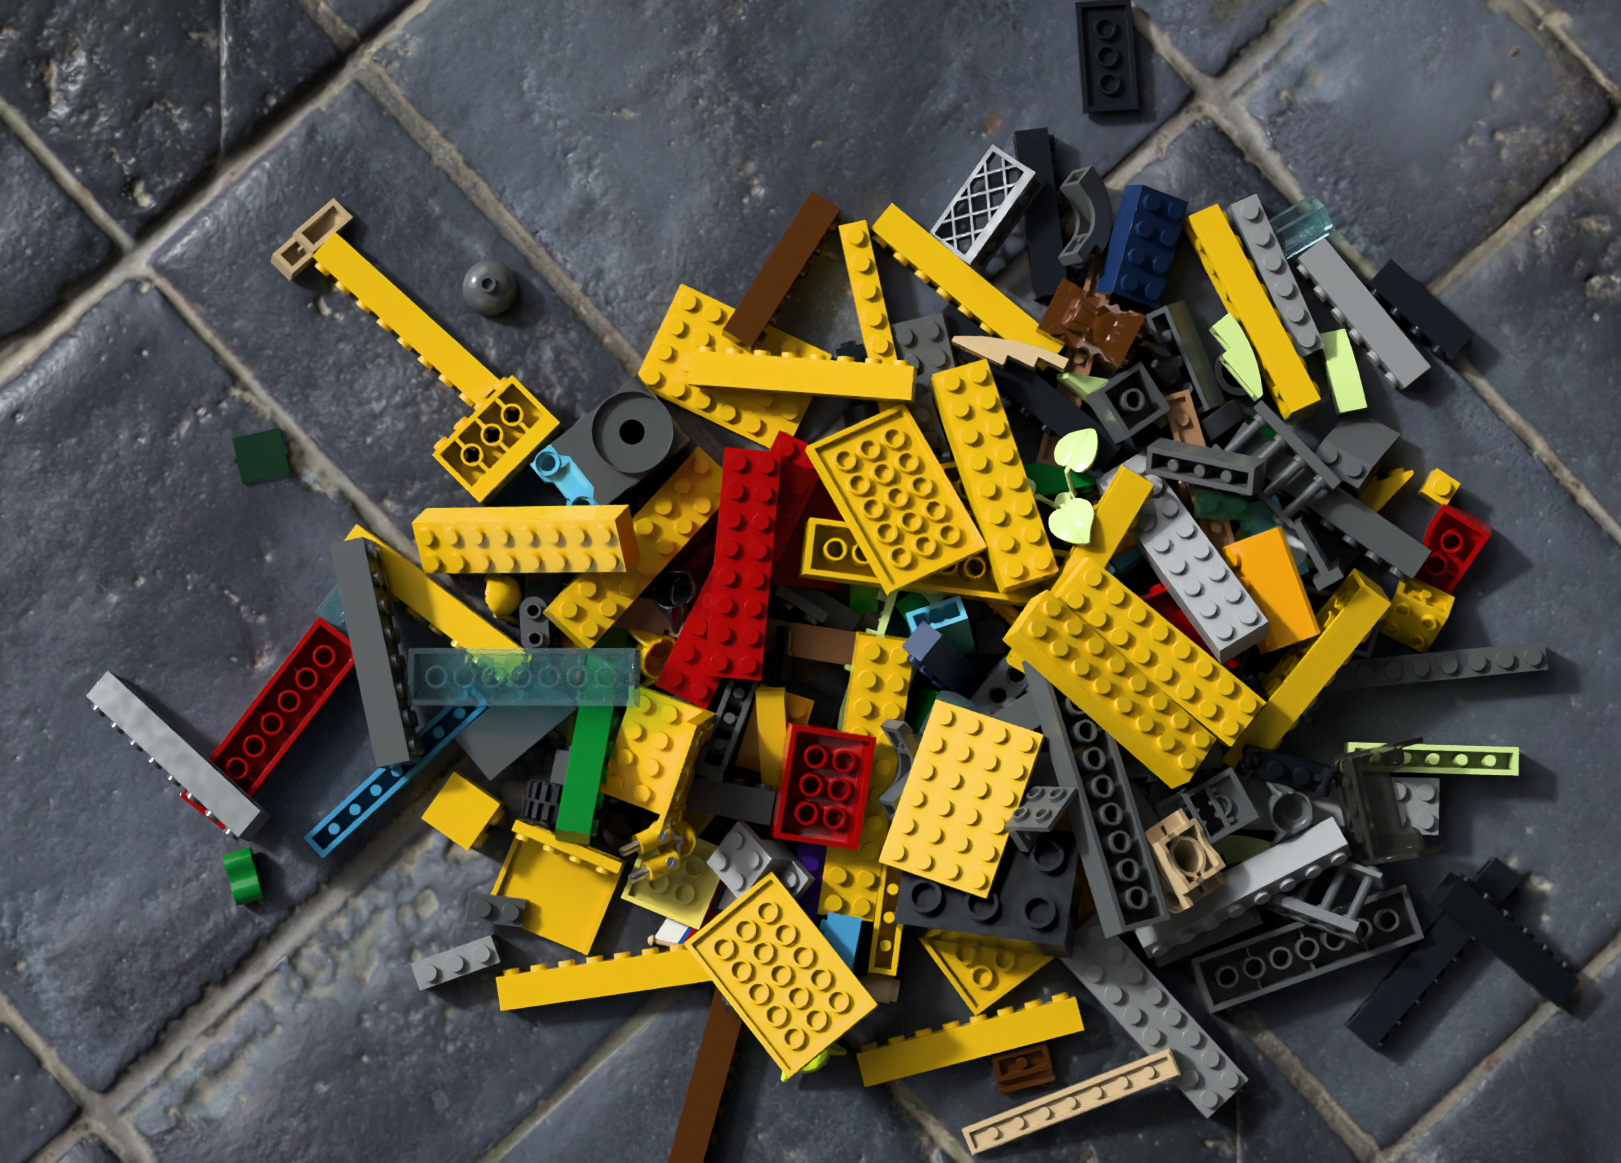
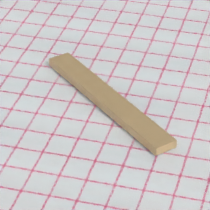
M1169 1047L962 1128V1132L973 1156L1180 1076L1182 1073L1173 1051Z

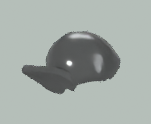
M1264 779V783L1273 794L1266 803L1265 812L1268 825L1276 832V836L1270 844V848L1297 835L1300 831L1307 829L1314 821L1313 801L1308 795L1295 792L1286 785Z

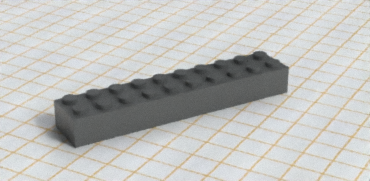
M1026 660L1023 661L1022 665L1059 787H1075L1078 791L1066 810L1105 938L1147 928L1170 920L1171 918L1116 740Z

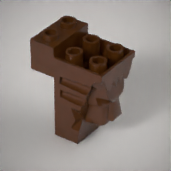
M1064 278L1036 329V332L1093 361V366L1112 376H1116L1127 367L1136 364L1137 361L1134 359L1139 350L1145 351L1139 345V342L1141 340L1150 342L1152 338L1148 336L1151 328L1143 324L1146 318L1145 315L1131 310L1123 312L1117 304L1113 306L1107 305L1104 298L1096 297Z

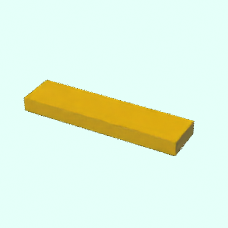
M757 687L755 692L761 783L774 785L773 791L777 792L787 730L785 687Z

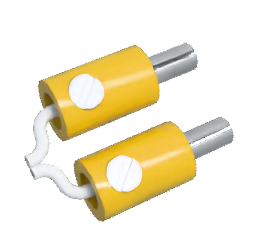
M649 828L633 835L631 843L619 848L621 856H627L635 851L642 855L670 842L672 838L678 842L676 844V851L670 848L642 861L641 869L628 875L629 881L634 883L643 878L652 881L681 866L679 858L681 853L680 845L684 843L682 836H676L671 829H666L659 835L649 831Z

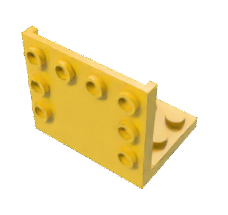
M636 684L613 747L612 757L607 765L609 767L607 783H601L600 792L660 814L659 819L650 825L649 831L660 835L666 829H670L673 824L676 825L678 820H682L687 805L685 803L696 774V764L705 741H709L714 729V724L712 723L716 713Z
M523 818L517 819L512 828V831L516 832L491 894L526 899L523 929L588 956L626 860L589 845L555 840V831Z

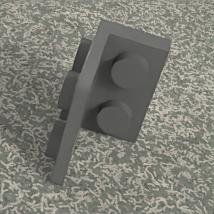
M1033 786L1027 792L1020 807L1012 813V817L1004 826L1020 851L1029 852L1042 832H1050L1078 793L1075 787Z

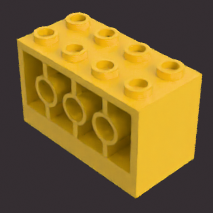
M513 375L508 379L503 377L494 386L496 391L489 398L484 396L473 407L476 411L469 418L466 416L461 418L453 427L456 431L449 438L446 436L441 438L433 447L436 451L432 456L484 507L564 429L561 423ZM518 412H520V414L518 415L519 420L517 422L512 421L511 423H509V416L512 413L517 414ZM493 432L495 434L500 432V434L498 435L499 440L497 442L492 441L491 443H489L491 439L490 435ZM480 452L478 455L479 460L469 463L471 459L470 454Z

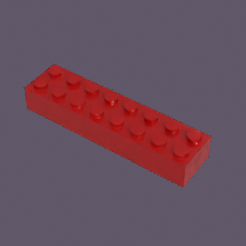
M729 447L724 449L704 665L705 677L762 682L782 452Z
M318 617L209 759L253 799L356 668L349 637L326 619ZM185 789L180 797L224 830L226 826L221 821L217 823L205 814L207 808L202 803L197 805L185 795L188 791Z

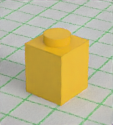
M1436 468L1430 472L1417 495L1439 509L1443 503H1449L1461 483Z

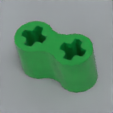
M252 847L223 854L225 870L236 905L239 906L265 898L263 882Z

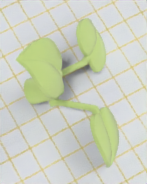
M1091 428L1069 433L1058 442L1055 448V461L1059 466L1066 467L1065 476L1069 492L1058 494L1053 502L1040 494H1035L1036 483L1027 478L1034 500H1040L1049 505L1053 510L1056 509L1049 517L1051 532L1061 540L1080 545H1090L1095 513L1090 502L1085 499L1076 498L1077 492L1074 489L1071 469L1077 473H1083L1095 461L1099 441L1097 432Z

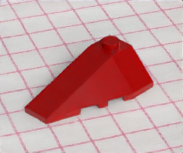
M1443 503L1427 526L1423 545L1432 552L1414 577L1450 595L1490 537L1491 526L1468 511Z

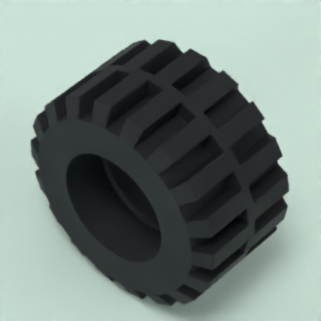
M536 779L527 781L521 815L526 819L556 825L564 785Z

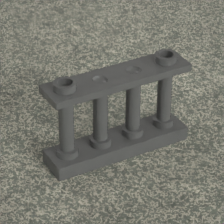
M1261 400L1253 408V412L1256 414L1253 417L1254 421L1224 451L1237 453L1262 428L1265 430L1269 427L1275 434L1273 437L1274 441L1257 457L1267 459L1268 463L1281 449L1285 450L1287 447L1295 454L1293 457L1294 461L1263 491L1260 489L1255 493L1274 514L1272 520L1278 526H1282L1283 530L1287 527L1292 531L1294 527L1291 518L1322 489L1325 491L1328 488L1333 492L1342 481ZM1215 444L1212 447L1214 449L1222 450L1217 444ZM1309 468L1316 475L1313 478L1314 482L1282 511L1271 498L1301 469L1306 470Z
M1346 860L1340 865H1332L1326 868L1336 873L1321 905L1313 906L1305 901L1315 878H1307L1301 881L1295 895H1291V897L1279 892L1271 896L1266 903L1256 904V906L1359 944L1364 933L1357 918L1372 887L1375 886L1385 890L1387 884L1383 873L1378 868L1371 865L1364 867ZM1346 877L1361 881L1362 883L1347 914L1340 916L1333 913L1331 908Z

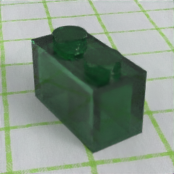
M1195 489L1192 518L1196 521L1250 523L1253 495L1243 496L1226 490Z

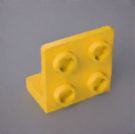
M1415 577L1411 580L1405 578L1403 581L1399 580L1394 597L1391 600L1389 613L1382 620L1379 632L1421 653H1426L1448 619L1455 597Z

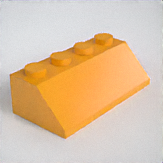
M1282 526L1222 547L1228 567L1269 621L1270 636L1256 643L1260 654L1321 634Z

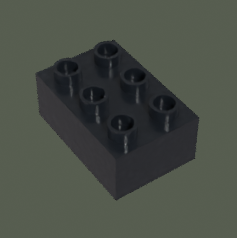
M1053 829L1050 832H1042L1029 852L1020 851L1010 836L988 900L903 871L894 920L895 925L907 937L1072 959L1085 869L1074 833Z

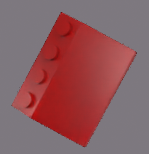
M788 722L770 835L779 839L858 850L877 737Z

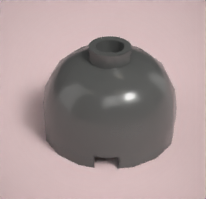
M494 260L480 261L473 265L465 274L462 284L463 296L469 307L478 314L488 317L499 316L505 313L516 302L519 292L518 281L512 270L504 263Z

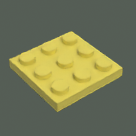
M696 837L697 843L692 854L680 859L681 866L652 881L643 878L631 883L628 879L621 898L700 930L720 882L719 876L707 864V861L718 846ZM653 849L642 855L639 854L632 872L641 869L642 861L659 854L657 850Z

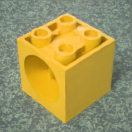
M454 771L421 819L469 851L474 848L478 849L484 844L489 836L486 830L490 824L494 826L500 821L505 813L502 809L505 803L460 771Z

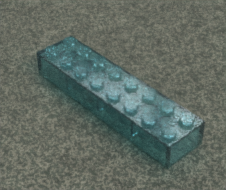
M409 648L408 706L640 707V650L636 648Z

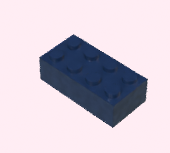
M1143 184L1125 185L1096 293L1139 309H1159L1189 202Z

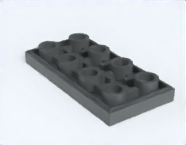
M540 665L454 738L491 781L578 708L547 670Z

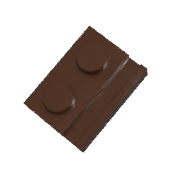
M1046 1041L991 1054L1000 1094L1055 1080Z

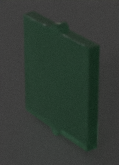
M281 428L232 438L236 454L234 462L238 464L242 483L290 473L286 455L288 449L284 446Z

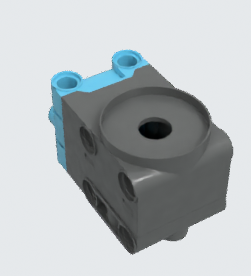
M637 374L622 385L616 393L608 397L597 408L585 414L574 426L539 452L530 465L545 484L551 483L556 485L567 499L566 506L614 505L691 445V440L669 414L662 402L658 400Z

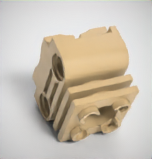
M1182 808L1144 831L1167 909L1170 912L1176 914L1190 908L1203 897L1227 882L1220 871L1226 867L1223 860L1209 844L1204 830L1196 817L1188 820Z

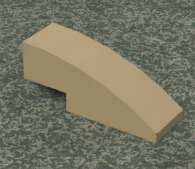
M333 198L293 233L292 238L272 254L271 263L291 282L314 260L312 256L334 232L339 235L352 221L353 217Z

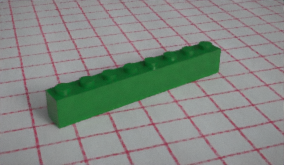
M610 627L590 648L555 828V840L590 845L591 835L597 836L599 819H595L596 809L602 810L604 793L600 792L601 783H607L609 767L604 765L606 757H612L614 741H609L611 732H616L619 718L618 715H614L615 707H621L623 690H619L620 681H626L628 665L624 664L625 656L630 657L633 640L628 639V629Z

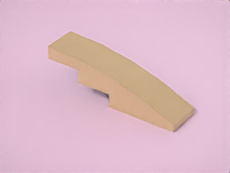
M954 336L952 339L953 346L982 360L987 358L989 363L1001 369L1004 368L1009 359L1034 371L1039 361L1064 373L1069 363L1068 358L1040 347L1013 340L985 336Z

